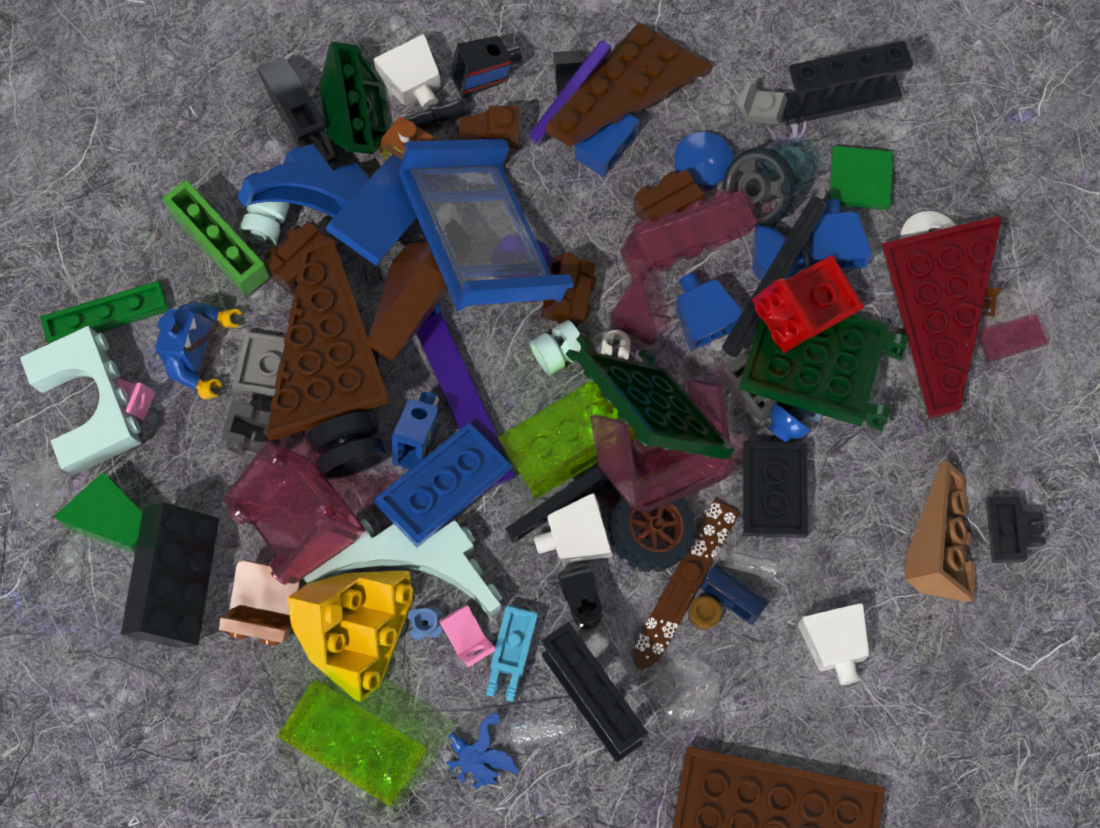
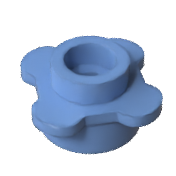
M430 606L409 611L408 619L412 623L410 635L414 640L419 641L427 636L437 638L442 634V627L438 624L440 611L437 607ZM424 620L428 621L427 626L422 625Z

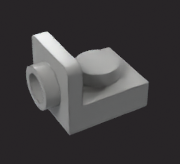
M747 81L743 92L739 93L737 104L746 122L779 125L788 99L785 93L757 91L753 82Z

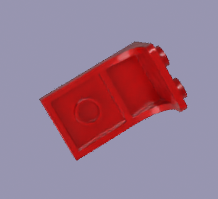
M833 255L786 280L779 278L751 299L757 314L765 321L771 331L773 341L780 346L783 353L864 308Z

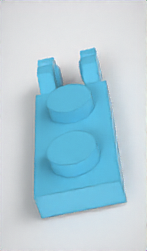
M506 605L495 647L496 651H494L490 666L492 672L486 695L494 697V694L497 692L498 679L501 672L512 675L506 691V700L514 701L519 678L523 676L538 617L537 612Z

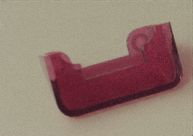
M270 441L264 444L222 499L230 510L228 512L229 516L234 521L242 525L246 522L254 525L276 556L270 562L271 575L278 582L285 585L287 583H297L357 542L365 532L363 524L330 482L320 477L318 468L312 461L301 454Z

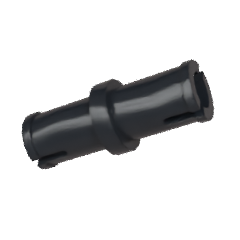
M458 98L439 106L435 104L429 105L427 110L404 116V118L413 122L422 130L433 126L439 128L442 127V123L466 116V109L462 99Z

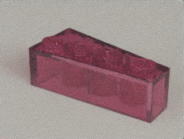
M742 190L733 194L730 191H726L717 195L713 201L704 203L703 200L697 201L688 206L685 211L677 213L676 210H672L663 214L657 221L650 223L649 220H644L635 224L619 252L633 282L636 283L643 280L645 272L656 268L659 273L668 269L681 256L687 261L704 252L707 245L711 249H715L749 234L757 224V221Z

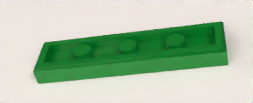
M159 280L40 316L47 344H50L86 326L100 333L166 313L169 307Z

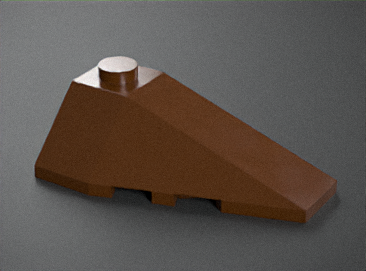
M428 242L407 243L392 261L366 345L391 361L395 360L448 292ZM452 250L458 266L463 267L465 257Z

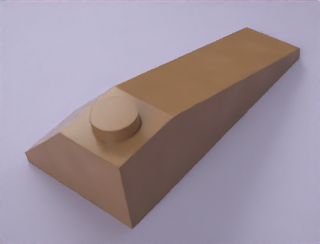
M947 460L942 461L907 551V563L904 568L905 580L922 594L971 602L974 601L975 564L973 561H968L966 544L972 543L971 533L967 532L963 520V515L968 513L964 475Z

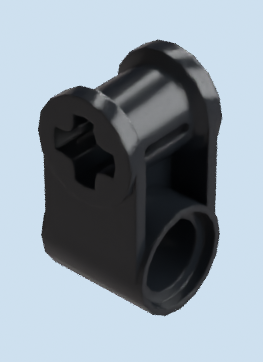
M587 563L557 573L565 600L568 601L576 625L585 630L597 627L602 619V607L589 564ZM583 607H588L592 611L591 617H587L585 613H582Z

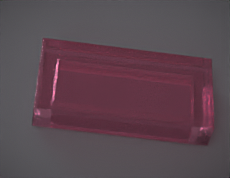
M1036 315L982 330L976 335L987 363L1043 347L1047 344L1046 337Z

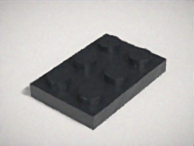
M743 442L742 536L807 538V443Z

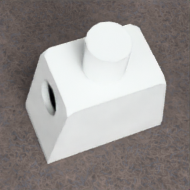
M424 34L374 58L376 73L403 105H409L418 100L423 110H427L429 105H436L438 103V99L433 92L441 87L440 75Z
M594 493L548 515L547 518L551 531L534 536L539 554L556 549L562 563L614 556L598 499Z
M862 603L802 617L798 627L818 669L826 671L836 668L840 685H848L859 681L855 663L862 662L869 656Z

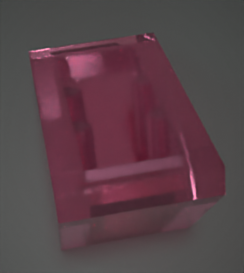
M635 277L612 312L611 324L650 345L655 343L656 329L641 278Z

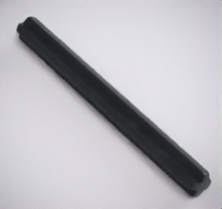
M815 196L810 198L751 299L774 281L786 277L827 208V204L823 199ZM751 299L722 346V350L729 356L737 357L761 319Z

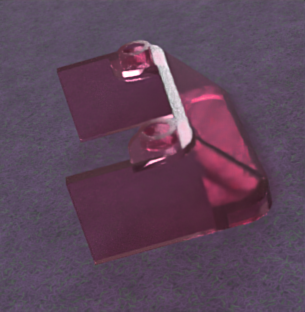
M691 378L684 380L687 395L731 445L722 385ZM596 414L590 416L598 465L632 509L650 512L726 479L733 469L732 455L728 460L716 457L711 459L704 455L694 453L689 455L683 451H668L658 447L633 457L628 424L621 420Z

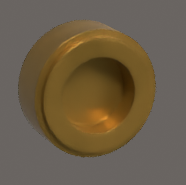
M700 596L692 602L688 615L691 623L696 628L709 630L714 628L720 621L722 609L716 599L710 596Z

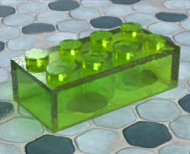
M592 381L587 382L497 437L535 500L636 439V432L630 425L618 417V410L612 403L606 401L601 396V389L596 383Z
M315 679L312 680L277 735L282 743L392 811L396 809L429 755L427 747Z

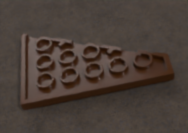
M333 238L303 247L301 269L298 271L295 298L292 300L288 319L289 327L285 334L283 356L279 363L275 382V394L272 397L270 406L271 414L268 428L265 430L269 441L316 427L327 420L341 415L362 412L389 403L371 347L366 345L368 337Z

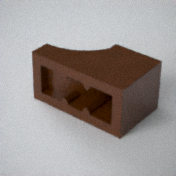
M489 106V109L481 114L459 117V140L506 139L510 147L509 149H519V106Z

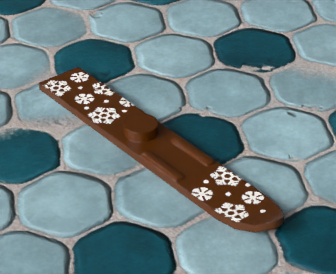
M716 499L712 502L697 533L693 537L696 539L693 547L689 549L687 556L678 564L638 638L633 656L635 667L643 670L651 667L666 650L740 513L739 511Z

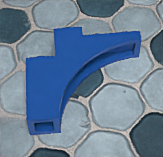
M311 144L302 148L295 147L286 154L283 165L278 164L270 170L248 175L243 180V185L237 198L244 207L263 202H286L310 207L334 218L369 178L358 163L346 167L339 166L332 170L315 146Z

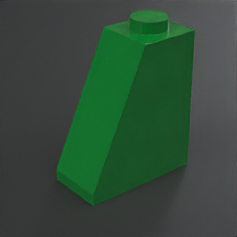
M102 472L55 514L54 517L68 530L135 554L143 512Z

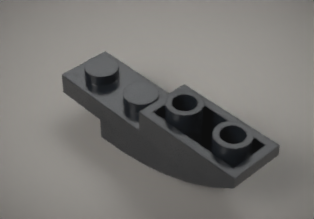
M282 57L258 67L256 70L282 122L285 121L297 147L302 148L313 144L327 163L337 160L338 155L325 131L326 125L304 85L287 60Z

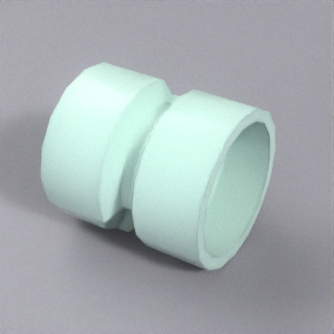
M263 202L248 205L247 211L249 213L244 215L239 229L240 236L260 246H276L281 232L279 224L285 221L290 206L289 203Z
M569 320L553 327L551 335L543 333L530 341V347L537 362L548 376L565 368L566 361L570 363L575 362L566 355L569 349L580 351V343L576 340L580 333Z

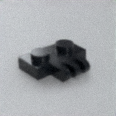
M1020 497L988 498L986 500L992 563L1025 562L1027 560L1026 547L1046 545L1045 537H1033L1032 535L1044 533V525H1031V522L1042 521L1043 513H1022Z

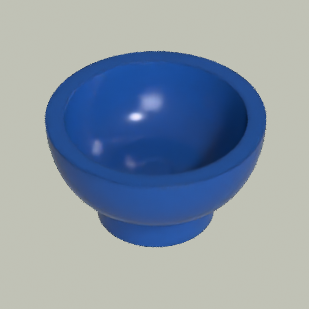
M777 403L773 404L770 411L772 423L767 429L781 440L789 442L792 438L800 439L811 431Z

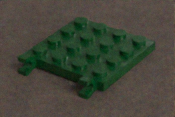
M853 314L783 353L780 346L773 341L771 331L761 318L738 389L860 427L863 420H866L871 428L883 431L891 407L868 403L882 349H885L890 357L901 360L909 336L887 332L889 325Z
M581 334L576 339L580 343V351L571 349L567 351V357L572 361L578 362L583 367L584 375L596 383L601 389V396L614 405L618 410V417L632 427L636 432V439L644 446H656L668 451L678 450L689 455L694 453L711 459L716 457L727 460L735 451L669 372L655 363V358L650 351L641 349L638 353L643 363L598 353L594 349L592 340L588 336Z

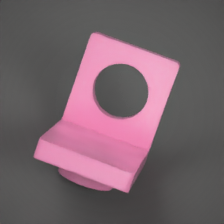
M116 378L119 387L124 388L130 399L126 412L144 421L156 392L140 382L134 384Z
M467 605L439 620L457 655L467 667L496 651L494 645L485 637ZM479 650H482V651L479 652L478 654L473 655L475 652H477V651H479Z

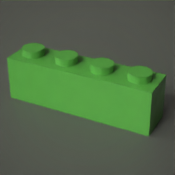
M187 180L183 181L162 198L172 218L245 297L269 279L264 263Z

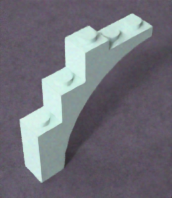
M353 513L289 557L306 584L361 569L377 567L408 568L434 575L456 586L472 598L490 619L501 612V604L499 603L502 600L501 595L492 583L487 586L480 576L484 573L475 559L471 558L469 561L467 559L474 554L472 543L475 541V538L465 525L460 528L455 520L416 548L395 524L374 538H371L375 535V532L365 518L359 521Z

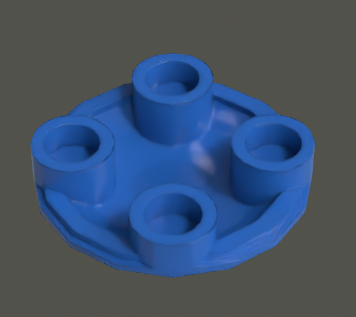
M695 132L684 137L677 145L674 154V168L677 173L686 169L694 179L695 184L712 189L724 180L725 173H727L726 170L733 161V152L727 141L719 135L710 132Z

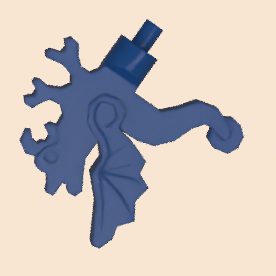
M497 713L490 714L488 719L482 721L480 724L479 740L472 746H469L462 736L458 738L454 732L448 736L453 742L452 748L459 755L460 759L457 762L448 761L447 765L450 766L449 772L457 766L462 767L460 775L456 777L461 779V783L465 782L464 775L467 772H471L473 774L472 778L478 780L476 784H472L474 788H480L481 785H487V783L495 785L496 782L493 777H498V772L487 769L483 763H489L492 768L504 769L515 774L519 773L517 766L513 764V758L507 756L504 750L499 752L495 749L486 751L490 745L488 725L498 724L500 716Z

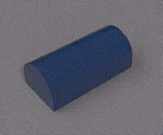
M718 563L712 567L700 586L704 592L750 625L756 622L770 602Z

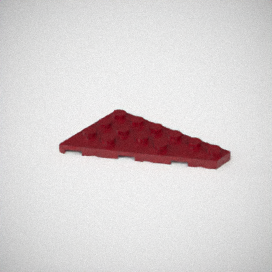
M1000 215L882 243L881 248L905 335L909 336L907 343L928 419L960 411L1001 225Z

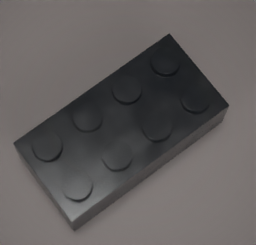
M166 502L143 507L120 635L174 648L199 645L220 518Z

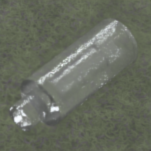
M728 544L727 548L716 546L713 558L724 561L723 566L771 579H774L779 563V556L733 544Z
M562 714L509 723L513 747L566 738L565 732L577 730L575 717L563 719Z

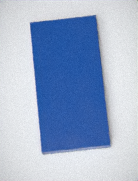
M394 154L384 162L326 227L329 233L376 266L418 219L398 174L402 160ZM419 175L426 193H440L442 188L425 176Z
M468 422L376 496L374 503L418 548L510 472L513 465Z

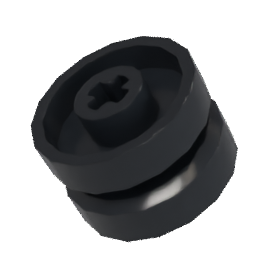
M362 411L341 415L317 425L308 432L307 437L313 453L321 454L315 462L322 479L332 480L352 476L377 466L388 457L382 439L374 437L379 429L373 412Z

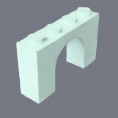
M89 326L20 357L29 384L42 393L79 377L93 378L98 386L99 403L91 419L84 425L50 440L60 468L71 475H76L141 444L138 433L141 432L140 425L135 416L126 412L130 399L124 388L119 387L116 379L120 377L119 370L113 360H109L106 352L109 350V344L102 333L98 334Z

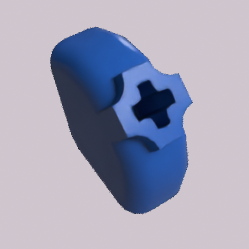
M756 224L753 239L752 270L762 280L787 238L772 227ZM802 250L784 280L794 276L797 269L803 266Z

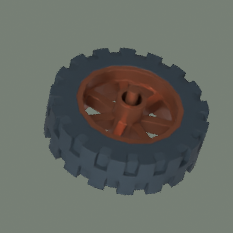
M643 484L639 488H633L624 495L611 511L610 517L612 519L608 523V531H611L612 534L610 537L612 546L615 545L618 549L616 552L621 559L625 558L628 561L627 564L635 568L638 566L644 572H650L651 570L656 572L664 571L687 556L689 549L693 547L696 540L693 536L697 533V524H694L693 521L695 514L693 510H689L687 506L689 504L684 497L680 498L676 490L672 488L668 490L662 484H655L654 486ZM647 507L657 509L654 517H651ZM637 509H639L645 522L633 519ZM662 513L668 517L669 522L664 521L661 517ZM632 526L641 528L638 537H636ZM672 527L673 537H669L662 530ZM657 537L668 546L664 549H657ZM643 538L650 540V547L645 546L640 541Z

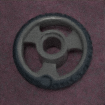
M767 148L749 149L735 157L732 164L726 170L725 182L723 183L724 200H726L727 208L730 209L729 212L736 220L751 227H756V224L770 226L780 221L790 210L791 203H793L795 198L794 193H796L795 176L788 161L778 152ZM759 158L773 163L778 169L781 178L778 180L771 173L760 172L758 169ZM740 171L745 174L738 184L739 195L743 199L741 203H739L736 195V182ZM758 182L761 184L760 193L757 191ZM776 197L780 199L778 205L771 213L761 217L756 216L758 203H769L775 200Z

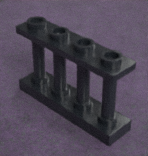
M899 41L791 64L788 70L795 91L785 93L788 100L783 114L787 125L900 101L902 93L895 73L908 71L913 67L906 42Z
M568 621L542 639L541 644L546 649L542 653L543 660L615 762L621 761L641 747L643 743L641 739L648 735V731L571 623Z

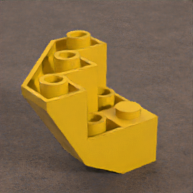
M410 572L344 573L308 583L288 597L291 627L309 660L356 701L361 702L382 684L413 601Z

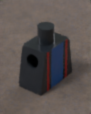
M498 36L459 43L456 46L450 76L461 98L464 99L504 83L509 67L522 62V54L517 45L506 48L502 39Z

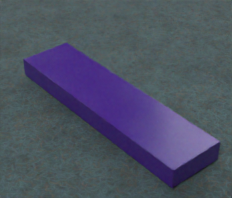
M604 40L599 41L529 133L530 141L538 147L548 135L545 132L547 123L611 53V46Z

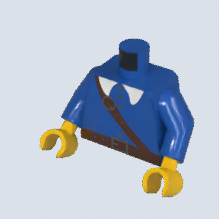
M191 302L181 305L178 310L168 309L165 315L159 319L158 328L160 333L155 348L164 362L169 378L192 390L197 388L198 394L202 399H212L218 397V395L214 394L210 388H220L222 383L218 379L206 381L200 379H202L217 328L215 321L218 320L219 324L224 328L239 327L238 324L231 322L230 316L242 315V313L238 309L219 311V308L215 306Z

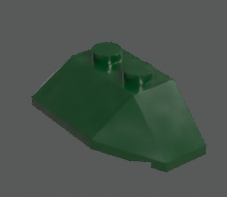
M332 41L328 47L320 81L328 137L346 151L374 154L380 148L381 140L390 128L383 82L371 64L362 56L363 52L359 46Z

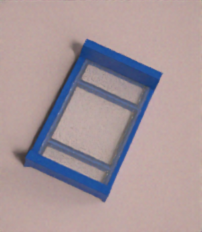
M506 139L405 142L406 152L398 174L457 312L471 305L555 299L556 302H561L567 288H572L574 282L570 274H551L502 169V164L510 148Z

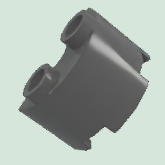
M233 400L222 433L223 439L227 441L226 449L235 453H244L245 450L257 453L258 458L271 462L276 460L277 455L284 453L289 435L269 441L265 430L268 428L271 412H263L254 406Z

